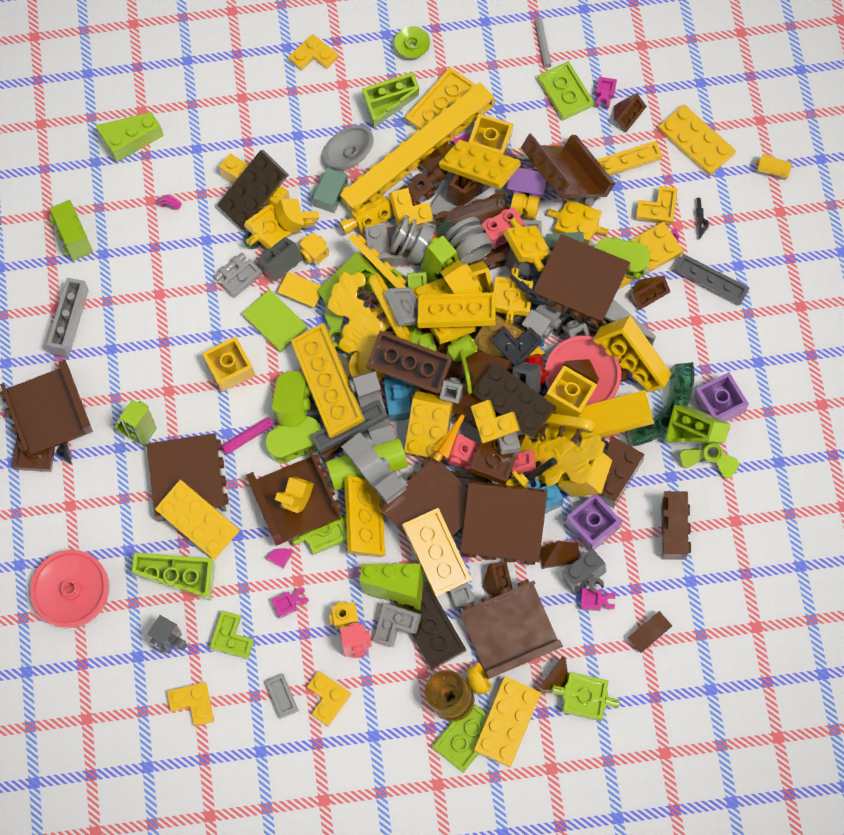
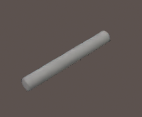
M537 18L535 22L544 67L549 68L551 67L543 21L542 18Z

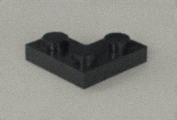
M503 326L489 339L507 360L511 361L514 367L521 364L543 342L541 337L531 327H528L516 339Z

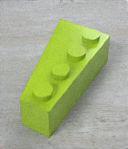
M134 553L132 573L135 576L210 601L212 600L215 561L212 558Z

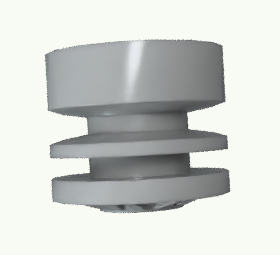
M404 215L392 235L389 251L394 253L397 247L400 246L398 255L401 256L407 249L409 250L407 259L419 264L426 253L435 228L422 223L419 229H416L417 219H413L410 225H408L410 216Z
M470 217L458 222L445 234L446 240L457 251L458 260L462 264H469L482 259L494 247L489 235L483 233L484 227L480 225L481 222L477 217Z

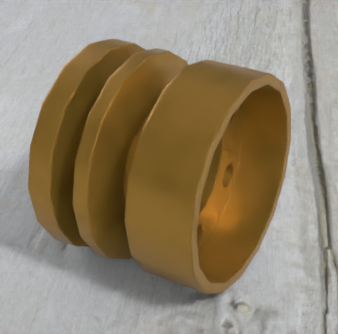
M452 670L439 671L431 676L425 685L424 694L426 701L440 718L456 722L464 719L472 711L475 701L473 691L459 673Z

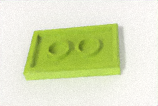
M569 61L537 75V80L562 121L594 106L593 99Z
M270 289L242 313L243 317L280 353L291 344L290 340L298 337L308 329V326Z
M474 704L468 716L462 720L452 722L432 746V749L464 773L479 755L473 749L488 714Z

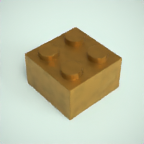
M496 312V326H482L474 342L477 348L484 353L507 360L489 339L503 326L516 339L525 329L515 323L509 324L510 320L506 324V318Z

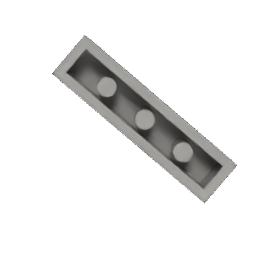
M66 278L46 345L50 354L69 358L89 291L86 282L83 280Z

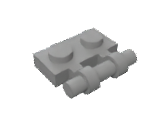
M244 253L234 256L230 263L225 267L222 266L218 269L219 272L214 275L217 281H220L223 277L226 278L222 285L234 298L263 275L262 271L250 259L243 263L247 258ZM237 267L238 269L231 274L230 272Z

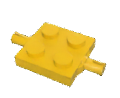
M567 199L564 208L560 212L550 208L547 216L557 218V224L554 229L555 233L583 232L584 243L586 244L590 243L591 238L596 233L607 236L609 229L599 226L602 211Z
M271 203L244 224L252 233V236L246 239L247 244L249 243V246H252L256 241H259L268 250L284 237L288 238L293 234L280 225L275 207Z
M517 218L511 219L510 223L513 228H506L503 234L518 261L534 263L538 272L543 271L545 266L541 260H548L551 251L536 226L522 227Z
M512 268L511 274L532 289L533 281L518 278L519 269L516 268L515 272V268ZM495 276L493 292L496 293V312L506 314L505 323L508 324L510 318L509 324H513L514 315L529 316L531 303L525 300L524 292L517 288V284L509 277Z

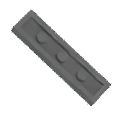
M685 254L681 256L674 268V272L738 305L742 304L750 287Z
M380 400L361 409L365 419L364 422L336 437L330 438L326 428L312 434L311 438L319 453L321 454L357 435L359 432L361 433L388 419L389 417Z

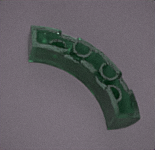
M693 362L674 364L670 369L672 373L670 376V388L663 408L653 418L654 424L624 432L629 446L634 447L649 443L667 433L674 405L688 406L694 386Z

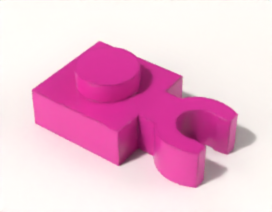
M599 77L596 96L599 97L597 98L596 107L599 108L600 103L605 102L606 109H609L610 98L614 99L617 79Z
M303 588L298 589L292 596L288 591L271 599L279 618L297 611V604L304 605L309 602L308 597L304 599L299 598V595L305 592Z
M582 588L581 610L601 611V606H605L609 610L615 609V604H609L607 600L615 599L616 594L608 593L602 596V590L596 589V593L592 594L589 589Z

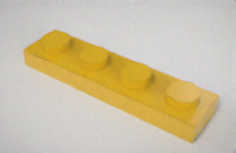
M653 141L597 159V161L612 176L661 160L663 155L657 141Z
M353 233L348 238L396 288H407L404 285L406 281L399 274L395 276L391 272L393 267L387 261L383 263L378 258L380 254L373 247L369 249L365 245L367 241L360 234L356 236Z

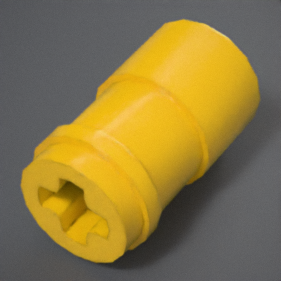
M762 154L761 160L757 159L756 164H759L758 172L788 179L792 163L788 160L784 161Z

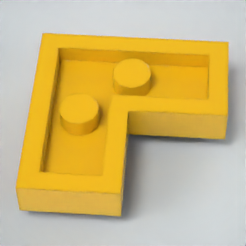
M312 34L288 59L301 71L313 60L328 69L339 58V54Z
M659 186L657 202L639 200L636 220L664 222L665 224L673 225L678 188Z
M408 188L389 193L397 225L404 215L410 216L408 225H410L413 219H417L416 225L434 220L429 202L415 206L412 205Z
M491 400L471 406L482 443L485 444L520 431L515 412L496 417Z
M320 671L317 672L307 686L309 690L322 698L311 715L329 727L352 695L351 692Z
M206 682L167 691L171 712L191 708L195 727L215 722Z

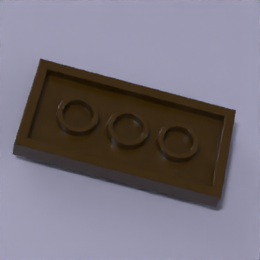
M260 150L217 206L242 230H246L245 222L261 211L289 174L264 150Z
M496 362L472 391V394L482 402L491 400L493 409L501 416L515 412L520 430L532 439L557 409L555 405Z
M428 582L423 584L421 610L415 609L411 605L398 604L397 601H393L394 605L422 614L417 633H411L431 670L466 652L464 644L437 597L434 596Z

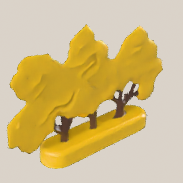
M343 272L339 276V282L333 285L327 307L334 314L349 318V324L343 327V338L340 339L338 348L347 353L358 351L357 366L360 374L371 371L366 368L379 331H384L382 323L384 317L387 316L393 328V331L384 332L408 341L412 340V336L407 326H400L395 320L394 312L387 303L384 293L388 288L378 273L369 277V283L374 291L370 293L364 289L366 281L363 273L357 272L350 275ZM361 287L362 291H358L357 288ZM357 294H364L365 297L368 296V299L360 300L357 298ZM374 299H378L384 311L378 316L373 315L370 310L371 301Z
M552 414L536 434V436L541 435L535 443H532V438H528L526 434L520 452L532 449L535 455V463L539 461L543 464L552 457L557 460L556 465L542 473V476L546 477L545 483L547 487L559 482V479L565 472L570 481L583 484L586 482V479L592 476L589 461L601 456L605 443L601 441L598 433L592 434L588 438H582L580 435L581 432L592 433L596 425L595 422L580 417ZM547 427L559 428L555 439H548L546 437L545 431ZM564 429L576 431L571 440L563 436ZM577 440L580 441V445H579V446L576 445V444H577Z

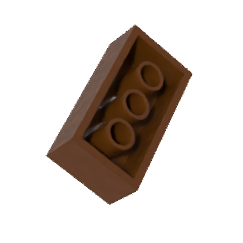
M380 330L366 368L432 394L440 395L443 381L446 379L453 357Z

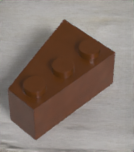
M456 174L448 185L446 198L458 205H465L491 188V186Z
M612 435L607 450V456L612 460L602 493L598 494V496L614 509L643 463L645 454Z
M664 491L661 501L663 560H686L688 553H691V542H688V535L691 533V524L688 523V516H690L688 491Z

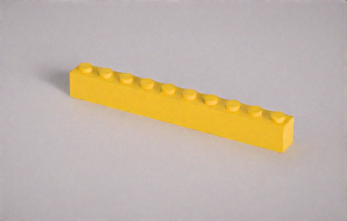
M481 82L476 86H471L465 95L459 96L450 107L444 108L435 119H430L426 126L421 130L415 131L410 139L401 142L395 151L386 154L380 163L374 164L366 174L360 175L351 186H346L340 194L341 201L350 211H353L356 205L361 203L365 205L370 202L373 196L385 194L420 166L419 162L446 141L450 142L475 122L478 114L483 115L495 105V97Z

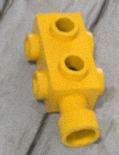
M375 195L370 199L369 203L356 205L354 210L351 211L352 217L339 221V224L344 234L347 235L356 227L361 232H364L365 227L386 222L394 216L391 200L389 198L386 199L383 195Z

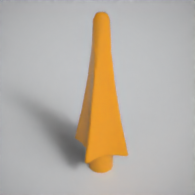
M460 415L451 429L432 449L436 452L433 457L435 461L440 462L443 456L449 457L464 415Z

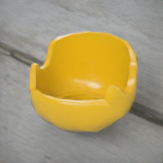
M477 663L468 668L466 683L470 689L480 695L490 691L492 686L481 664Z

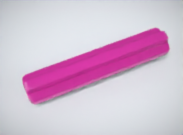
M266 417L221 446L225 454H230L273 427V422L269 417Z

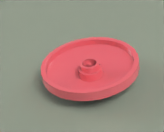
M576 336L569 338L556 346L547 359L545 370L550 372V375L545 377L547 389H550L565 361L590 359L599 381L586 405L612 399L616 395L621 383L620 362L613 355L609 356L601 344L597 345L593 341L594 337Z
M80 550L57 552L45 559L33 575L30 586L33 607L41 618L53 626L59 628L83 626L96 618L104 608L109 595V578L102 564L89 553Z

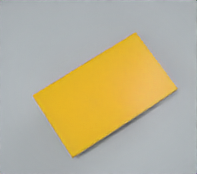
M288 272L277 293L315 308L321 296L318 290L322 286Z

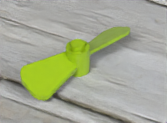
M467 334L451 340L452 344L448 345L446 352L448 356L453 357L455 362L461 361L468 395L472 394L466 357L477 352V346L472 337Z

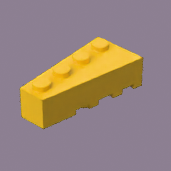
M631 316L599 328L593 341L597 345L601 344L609 356L613 355L619 360V365L633 373L632 377L647 391L653 392L666 386L672 373Z

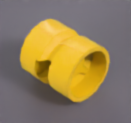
M514 193L511 208L514 207L519 216L524 215L527 219L536 220L541 197L530 195L527 197L525 193Z

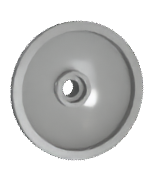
M354 125L339 131L329 140L324 149L323 157L325 162L333 169H347L357 165L371 151L374 136L370 129L363 125Z

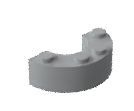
M547 304L539 305L535 310L530 311L529 316L522 323V327L525 329L531 327L542 339L548 338L553 329L557 330L563 321L561 319L564 314L568 315V313L557 312Z
M375 370L352 377L349 383L352 392L355 391L354 395L360 409L377 400H380L385 409ZM389 418L367 429L368 433L365 434V436L372 440L375 444L374 446L396 440Z
M359 432L341 447L386 504H389L407 490L406 486L408 484L395 470L393 472L390 471L388 461L384 457L380 458L373 449L375 444L368 436L364 437Z

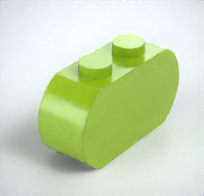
M606 237L595 245L597 249L631 262L630 271L624 277L638 279L644 276L649 269L650 253L645 245L637 241L628 242L617 237Z
M288 371L280 375L276 380L272 409L277 422L283 426H294L303 422L306 419L307 410H310L309 397L312 396L304 373Z
M306 416V419L297 425H277L266 437V447L271 459L277 463L285 464L308 454V449L310 448L312 452L318 450L311 435L322 430L320 424L314 418Z

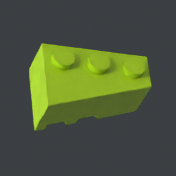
M71 200L50 207L52 215H49L53 226L57 225L59 228L56 230L60 241L64 240L65 242L63 249L66 255H71L74 261L93 253Z
M443 235L440 238H434L429 243L419 272H426L427 284L444 278L440 272L458 260L457 251Z
M355 252L318 292L326 305H328L333 285L339 282V276L343 272L350 275L357 272L363 273L366 281L364 289L368 292L373 290L369 283V277L373 274L378 273L384 282H387L388 279L370 260ZM358 287L357 290L362 291V288Z
M132 399L113 429L145 447L157 427L154 423L155 420L151 416L152 413L148 409L149 406L142 401L136 402Z

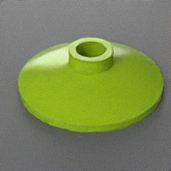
M415 26L406 27L397 33L394 41L395 48L405 58H419L428 51L430 38L422 28Z

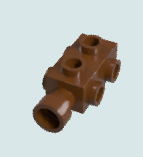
M436 166L428 176L424 172L416 174L411 179V183L407 186H402L399 190L408 188L412 205H420L425 198L429 200L436 194L435 190L437 188L434 184L439 180L442 181L446 175ZM424 182V187L419 188V185Z

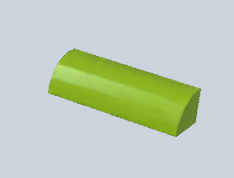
M400 438L373 447L380 458L384 457L388 461L391 472L408 467ZM348 455L326 462L335 491L345 488L344 478L348 476L365 479Z

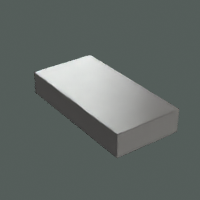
M284 674L265 681L280 719L299 711Z

